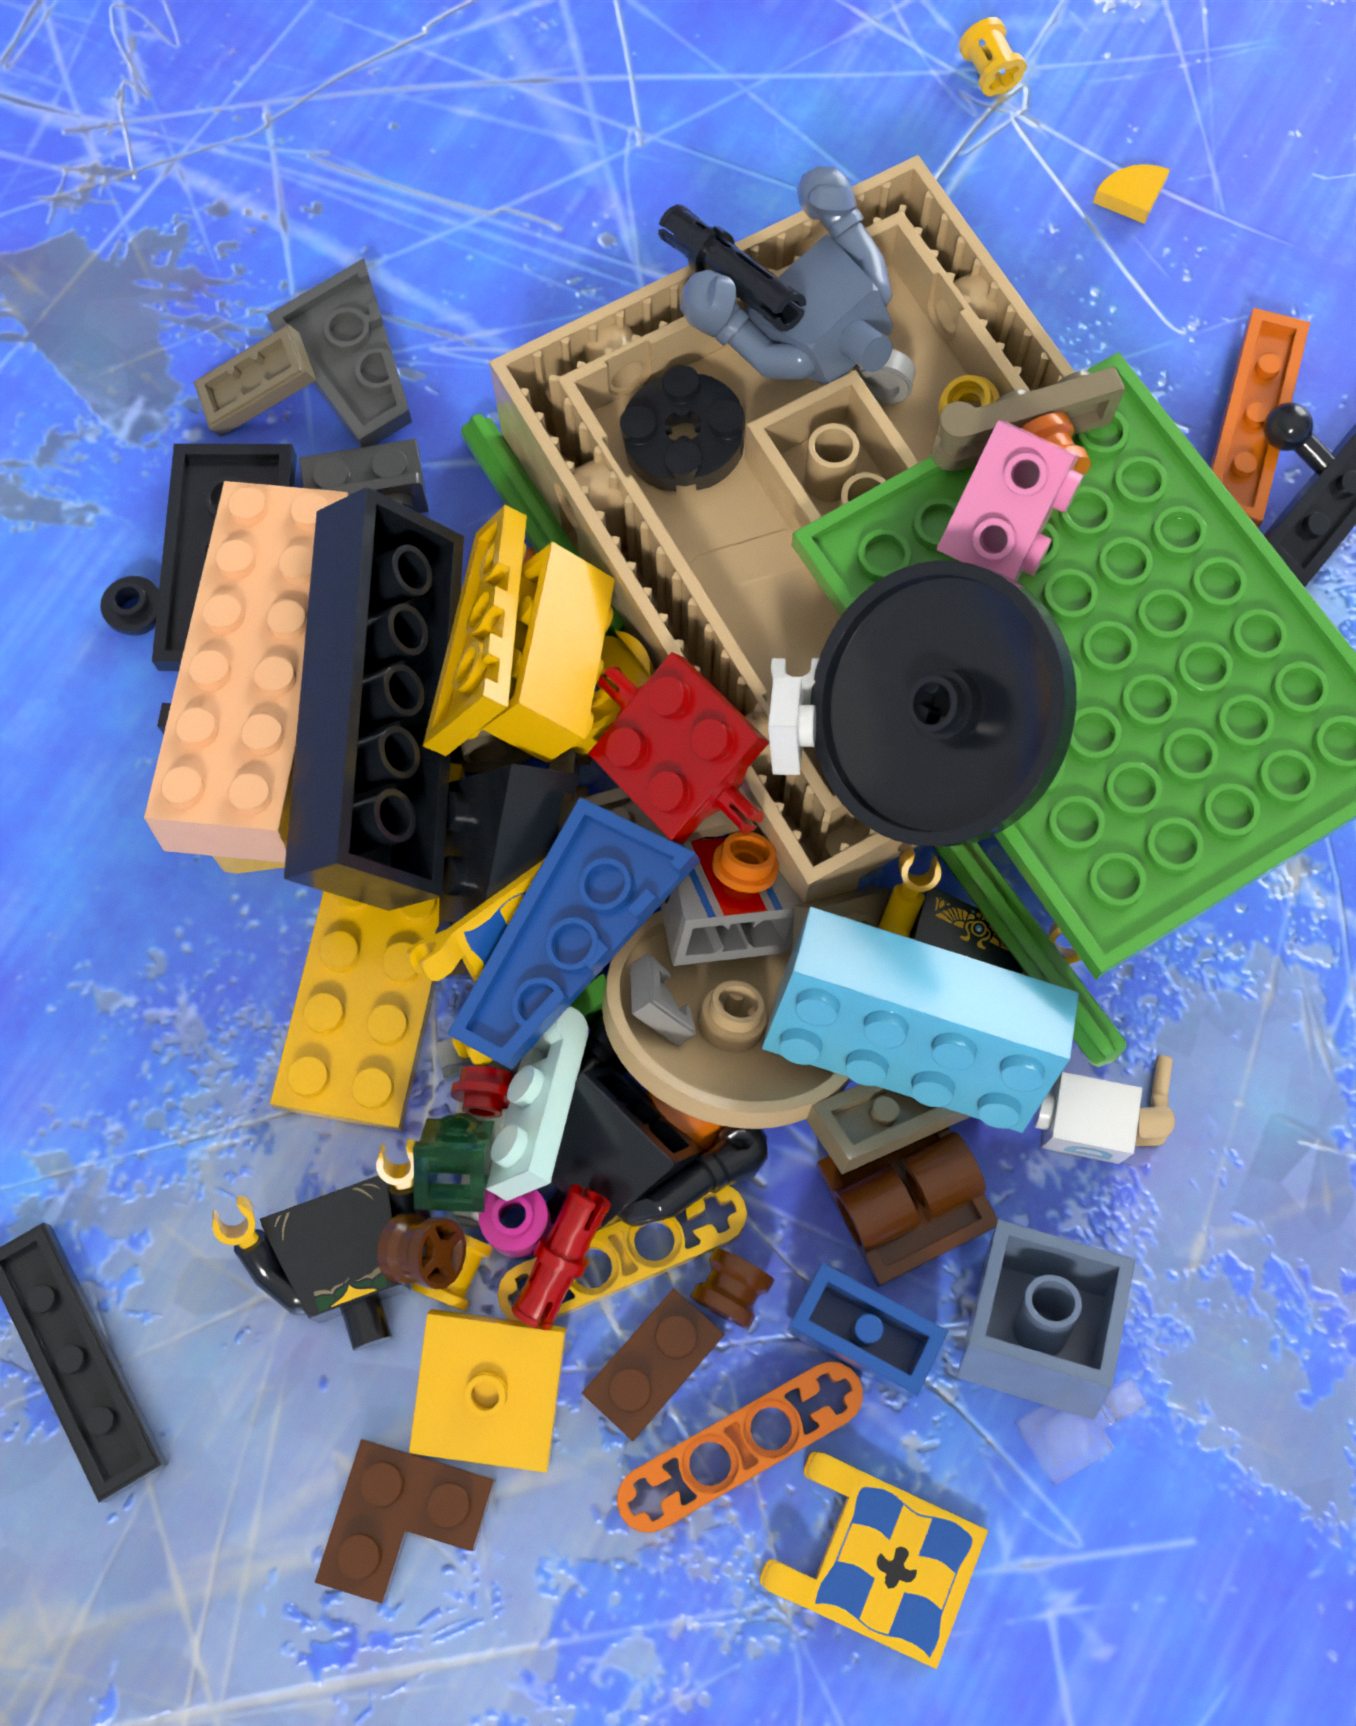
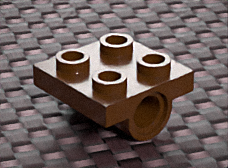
M949 1127L844 1174H841L830 1156L818 1161L816 1164L877 1287L995 1229L998 1219L984 1194L986 1186L980 1168L961 1136L954 1131L951 1132Z

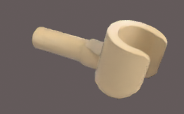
M1160 1055L1156 1057L1150 1097L1151 1107H1140L1135 1146H1160L1164 1144L1175 1127L1173 1110L1171 1107H1168V1093L1173 1059L1169 1056Z

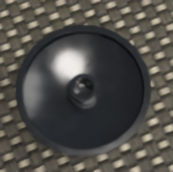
M930 561L904 567L880 579L860 594L846 609L828 636L815 670L814 680L816 682L812 686L810 705H815L816 740L814 747L817 759L828 784L840 802L855 818L880 835L910 845L934 847L960 846L989 838L1014 824L1032 809L1048 790L1065 759L1072 738L1077 705L1076 679L1069 648L1061 629L1043 603L1014 579L984 567L959 561Z

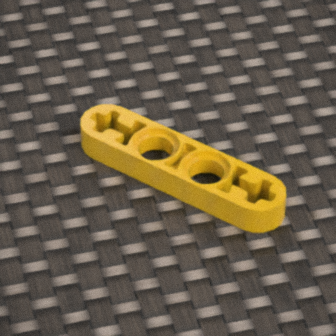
M726 1186L716 1194L709 1192L685 1209L687 1222L699 1218L705 1213L704 1201L715 1197L716 1202L720 1206L731 1204L735 1210V1213L727 1218L728 1230L718 1233L712 1224L693 1230L692 1235L700 1244L689 1249L685 1248L683 1228L675 1217L653 1222L663 1224L669 1228L674 1237L672 1251L667 1257L658 1261L646 1260L640 1256L635 1248L636 1235L645 1225L632 1227L619 1221L598 1230L590 1244L589 1250H600L609 1257L612 1264L611 1275L606 1283L596 1288L583 1287L574 1279L570 1291L575 1295V1298L561 1304L555 1320L714 1251L715 1247L723 1248L738 1239L744 1229L747 1215L745 1201L737 1190L731 1186ZM537 1257L509 1270L499 1284L497 1294L499 1307L509 1320L521 1321L512 1313L511 1298L520 1293L518 1282L523 1278L529 1277Z

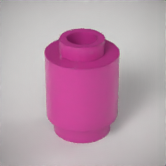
M537 1190L509 1201H505L489 1192L483 1199L479 1209V1225L484 1237L499 1253L507 1257L525 1258L533 1255L541 1237H548L552 1228L549 1208ZM517 1206L525 1208L526 1217L519 1227L510 1229L502 1225L501 1220L508 1210Z

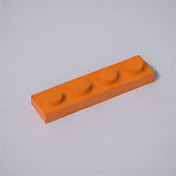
M1253 308L1246 322L1210 468L1257 528H1259L1264 519L1280 450L1275 449L1267 442L1263 431L1264 421L1274 407L1282 403L1292 402L1311 322Z

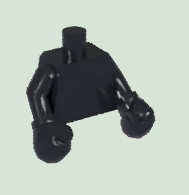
M602 1013L598 1016L587 1037L551 1181L558 1187L546 1203L550 1211L551 1223L555 1224L568 1195L569 1188L573 1184L580 1185L583 1188L582 1195L585 1187H588L610 1201L611 1207L600 1225L602 1229L619 1220L629 1226L637 1227L676 1217L709 1192L716 1194L726 1186L753 1178L768 1159L767 1135L763 1129H744L726 1126L713 1140V1147L701 1155L704 1150L686 1133L670 1123L657 1109L653 1100L625 1074L629 1071L622 1064L611 1045Z

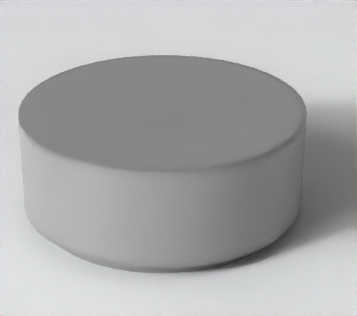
M892 349L888 362L878 371L868 372L857 364L853 367V371L856 370L880 405L900 403L906 400L912 392L916 374L915 365L908 356L897 350Z

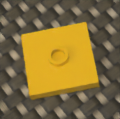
M431 1309L426 1317L409 1454L547 1473L550 1466L567 1327L552 1326L550 1330H542L539 1326L540 1324H538L537 1328H534L522 1321Z

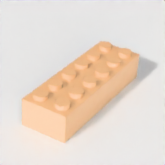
M224 481L144 815L145 821L163 851L285 863L316 512L349 496L348 492Z

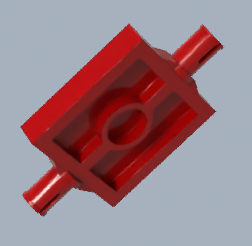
M674 652L668 655L649 680L639 688L622 673L618 666L608 668L604 674L611 680L600 676L598 687L604 690L618 704L620 711L615 721L588 752L594 761L671 841L684 844L705 818L720 810L739 828L742 834H748L755 830L757 826L752 821L761 823L764 813L758 810L739 791V788L743 783L749 766L770 741L684 657Z

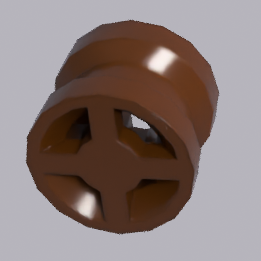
M413 1213L397 1214L387 1222L381 1231L377 1244L379 1268L386 1279L405 1285L417 1283L425 1288L436 1290L447 1288L457 1279L466 1258V1241L463 1230L457 1222L443 1217L426 1219Z
M715 1247L709 1258L711 1271L706 1281L695 1285L690 1298L725 1320L749 1330L756 1317L753 1306L757 1298L769 1292L775 1279L750 1262L726 1250Z

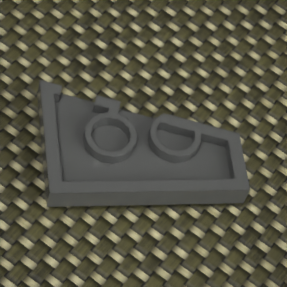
M364 258L266 315L273 332L289 324L300 333L316 381L312 384L359 447L373 446L412 422Z

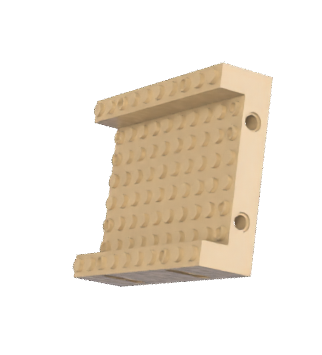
M919 155L852 186L857 209L864 217L861 223L880 250L887 264L892 299L886 308L893 323L891 334L887 337L892 341V349L908 356L916 368L912 392L906 400L900 403L880 405L856 370L853 371V368L846 375L826 385H822L809 378L804 380H775L763 377L728 343L722 346L715 337L713 338L691 326L679 310L681 290L689 278L696 273L691 269L690 265L489 361L502 436L580 557L615 578L611 604L623 621V632L632 635L644 646L655 671L671 652L684 657L768 740V722L772 695V658H785L786 673L792 677L807 675L811 670L812 658H820L828 636L841 617L791 546L793 532L932 456L931 452L935 436L938 434L937 428L940 419L938 412L939 400L946 386L955 378L963 375L982 376L995 385L1001 397L1014 390L1025 389L1031 392L1057 384L1067 375L1074 373L1072 367ZM802 210L736 242L735 245L778 278L825 234H829L819 220L810 219ZM736 297V302L741 306L740 308L744 309L747 305ZM678 365L690 366L698 374L711 376L724 383L737 396L745 415V444L743 455L738 465L725 479L712 487L696 490V484L686 487L675 485L676 492L664 491L643 481L628 463L620 428L621 415L635 393L650 381L663 377L664 373L671 367ZM969 402L975 408L981 407L980 402ZM680 423L672 428L673 434L668 436L673 440L682 435L693 439L698 433H695L694 424ZM769 743L749 766L743 783L739 788V791L758 810L764 813L761 823L752 821L757 826L752 832L764 836L773 844L779 863V871L802 903L856 890L862 876L901 856L903 851L919 846L895 841L880 835L855 818L840 802L828 784L817 759L815 747H803L800 775H773Z

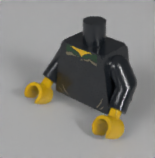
M407 1139L406 1150L409 1161L402 1165H396L388 1160L385 1144H381L376 1161L378 1176L260 1218L263 1230L255 1229V1213L252 1202L247 1197L237 1196V1206L246 1218L240 1224L230 1226L221 1221L219 1213L214 1209L212 1212L214 1235L220 1242L226 1245H234L235 1254L254 1283L290 1314H306L310 1320L318 1323L342 1316L353 1351L366 1349L385 1342L393 1336L382 1301L410 1290V1284H399L386 1279L379 1268L377 1244L381 1231L387 1222L397 1214L413 1213L426 1219L431 1218L421 1177L416 1175L420 1148L416 1141Z

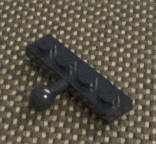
M1287 402L1274 407L1268 413L1263 426L1264 436L1267 442L1277 450H1294L1315 473L1265 532L1264 537L1305 587L1356 525V424L1331 453L1312 433L1314 422L1308 409L1301 404Z

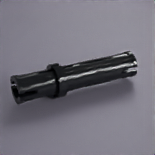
M682 204L670 207L663 214L659 225L666 229L658 230L659 237L665 243L685 255L693 271L698 273L712 270L730 277L736 287V297L761 314L764 319L781 332L794 328L800 322L805 311L798 306H806L805 296L786 285L775 274L741 251L735 245V241L730 233L720 226H714L713 228L708 226Z

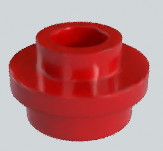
M466 1066L461 1069L460 1080L452 1084L450 1096L459 1102H463L462 1111L466 1114L484 1118L501 1117L503 1109L509 1106L510 1101L507 1098V1092L514 1075L494 1067Z

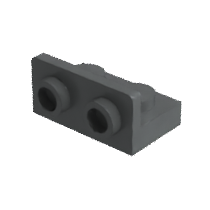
M416 438L299 458L303 488L348 492V495H351L365 487H369L418 513L429 512Z

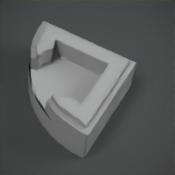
M646 953L630 964L632 1014L672 1043L680 1046L696 1035L692 1012L688 1004L679 1009L674 997L664 984V981L670 978L671 975L653 956Z

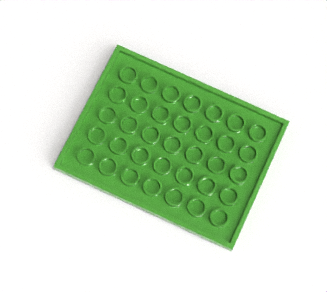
M1119 352L1085 370L1094 373L1115 366L1125 390L1110 425L1072 436L1075 445L1085 448L1091 461V466L1084 475L1067 511L1063 513L1053 509L1041 533L1051 538L1052 541L1035 575L1032 577L1022 572L1017 581L1034 594L1051 613L1068 645L1074 666L1077 696L1075 724L1071 742L1065 759L1046 793L1021 819L994 835L1095 980L1356 820V652ZM932 456L793 532L791 546L840 616L843 615L860 594L880 579L895 571L923 562L958 561L936 549L976 465L958 471H947L938 467L933 461Z

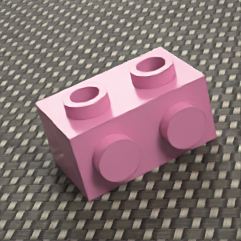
M998 420L936 550L958 561L999 572L1015 581L1019 580L1022 572L1033 577L1052 541L1051 538L1041 533L1053 509L1063 513L1067 511L1084 477L1083 474L1073 470L1080 455L1007 421Z

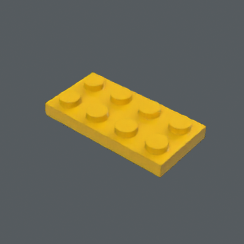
M323 891L270 1100V1105L274 1109L392 1131H403L437 981L429 980L424 973H415L407 961L406 952L418 941L435 934L439 926V898L387 911Z

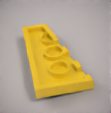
M504 505L475 534L423 743L424 747L444 756L450 754L468 738L471 740L475 739L482 731L481 728L508 707L521 570L527 549L524 543L527 515L507 505Z

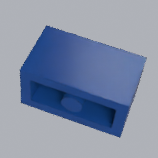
M821 1263L815 1272L786 1330L788 1334L907 1399L918 1396L949 1332L824 1263Z

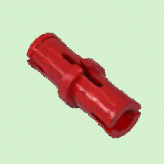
M573 1184L570 1186L562 1209L548 1237H541L533 1251V1254L538 1257L525 1286H523L518 1299L511 1309L512 1313L519 1320L531 1327L537 1328L541 1318L542 1321L539 1326L542 1330H550L568 1289H570L575 1278L583 1276L589 1264V1260L585 1256L598 1228L611 1207V1203L606 1197L588 1187H585L582 1195L583 1188L580 1185Z

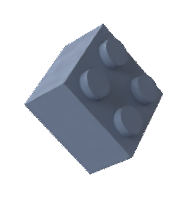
M998 1219L985 1254L956 1378L1095 1420L1113 1386L1136 1259Z

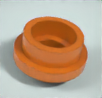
M735 832L729 835L716 848L712 859V870L715 876L729 888L739 892L756 893L767 890L774 884L779 871V863L776 858L775 847L767 838L754 832L748 834Z

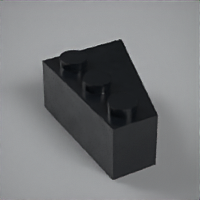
M509 764L449 782L442 897H439V926L435 934L448 929L546 858L559 835L556 832L564 793L575 794L579 774ZM462 958L454 970L445 977L473 980Z

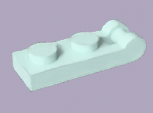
M568 1007L522 1058L519 1070L509 1085L507 1098L510 1102L502 1131L496 1137L491 1148L490 1156L493 1163L485 1188L505 1201L541 1188L551 1182L588 1037L587 1021L583 1014L573 1007Z

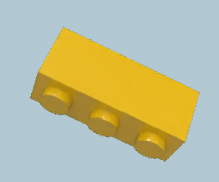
M551 542L522 565L508 707L483 726L482 730L545 763L550 762L572 747H578L584 742L591 731L594 721L593 713L590 711L595 685L604 667V662L600 657L605 632L613 618V608L610 607L615 578L554 542Z

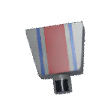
M704 837L679 844L695 852L701 861L660 905L673 966L789 953L793 942L795 905L802 904V901L780 871H778L774 884L761 892H739L724 885L712 870V859L716 848L726 838Z

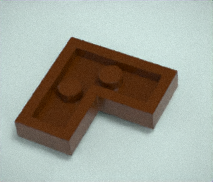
M361 1439L314 1583L381 1604L385 1603L408 1532L468 1551H475L496 1479Z

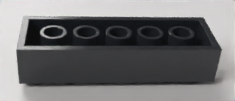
M365 487L316 512L284 879L390 911L442 897L451 753L444 756L424 747L423 743L461 594L464 536L369 487Z

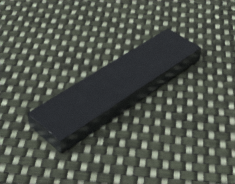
M43 1222L1 1246L0 1296L98 1503L107 1502L164 1468L168 1463L52 1226Z

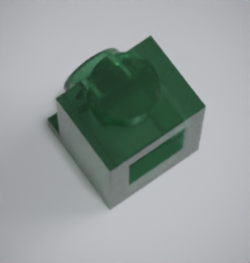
M466 1113L447 1115L440 1119L426 1118L420 1141H415L413 1147L414 1209L485 1212L489 1191L485 1188L493 1163L490 1153L495 1141V1121H478L474 1116ZM439 1173L470 1175V1185L436 1183Z

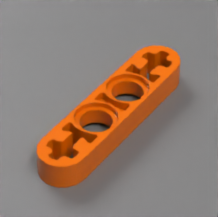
M825 1362L816 1365L639 1466L623 1479L618 1489L617 1506L620 1516L628 1526L639 1532L653 1533L662 1530L848 1423L857 1415L863 1401V1388L859 1377L851 1368L839 1362ZM826 1374L832 1383L843 1379L849 1389V1392L841 1398L845 1410L836 1415L829 1406L818 1409L808 1415L810 1420L817 1425V1428L808 1434H804L799 1412L785 1398V1394L797 1389L800 1403L820 1391L819 1383L816 1380L818 1377ZM765 1408H776L782 1411L789 1419L791 1426L790 1437L787 1443L776 1450H765L758 1446L753 1440L750 1431L754 1415ZM706 1442L717 1443L727 1451L731 1461L727 1477L721 1483L713 1486L698 1482L691 1474L689 1467L690 1456L693 1450ZM673 1458H677L682 1480L696 1494V1498L683 1505L681 1504L678 1490L664 1498L660 1503L664 1513L660 1518L652 1520L646 1511L635 1515L629 1505V1502L637 1496L634 1484L639 1479L646 1478L647 1482L653 1487L672 1478L663 1469V1464Z

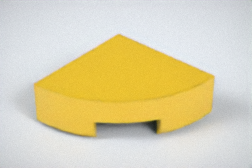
M1145 164L1122 168L1108 176L1101 183L1096 191L1093 203L1145 224L1166 183L1170 169Z

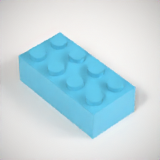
M810 906L779 983L762 1049L781 1055L788 1061L796 1064H809L847 1076L852 1081L861 1085L878 1086L912 1097L926 1106L943 1107L980 1119L991 1127L1008 1128L1023 1133L1070 1060L1079 992Z

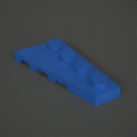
M579 797L447 1035L512 1070L701 861L695 852Z

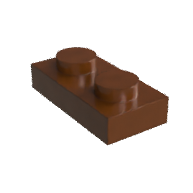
M673 1288L585 1388L582 1394L634 1442L725 1334Z

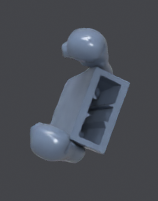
M817 166L802 175L797 186L798 200L806 215L812 220H819L829 235L825 234L778 277L786 285L805 296L806 306H798L805 311L800 322L788 331L781 332L777 330L761 314L748 305L744 309L740 308L741 306L736 302L734 282L730 277L712 270L694 273L681 290L679 310L691 326L713 338L715 337L722 346L728 343L763 377L775 380H804L809 378L822 385H826L846 375L856 364L865 371L875 372L888 362L892 353V341L887 336L891 334L893 323L886 307L892 299V290L886 260L861 223L864 217L857 209L855 194L849 178L836 167Z

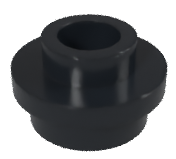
M140 576L120 578L113 582L103 593L100 603L102 616L107 624L119 633L133 636L146 634L155 628L159 590L150 580ZM139 598L138 603L130 609L122 608L128 600Z

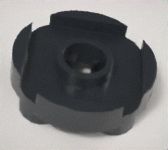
M678 365L671 367L664 373L663 377H658L644 385L631 398L620 418V428L629 465L643 481L660 490L676 492L675 485L686 487L696 484V490L712 487L725 479L735 469L743 455L746 427L745 415L740 401L724 383L711 376L698 374L690 366ZM680 423L694 424L695 433H698L693 439L682 435L673 440L668 435L673 434L672 428Z

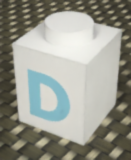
M1062 1072L1034 1114V1128L1043 1129L1041 1149L1115 1164L1122 1163L1134 1154L1142 1088Z

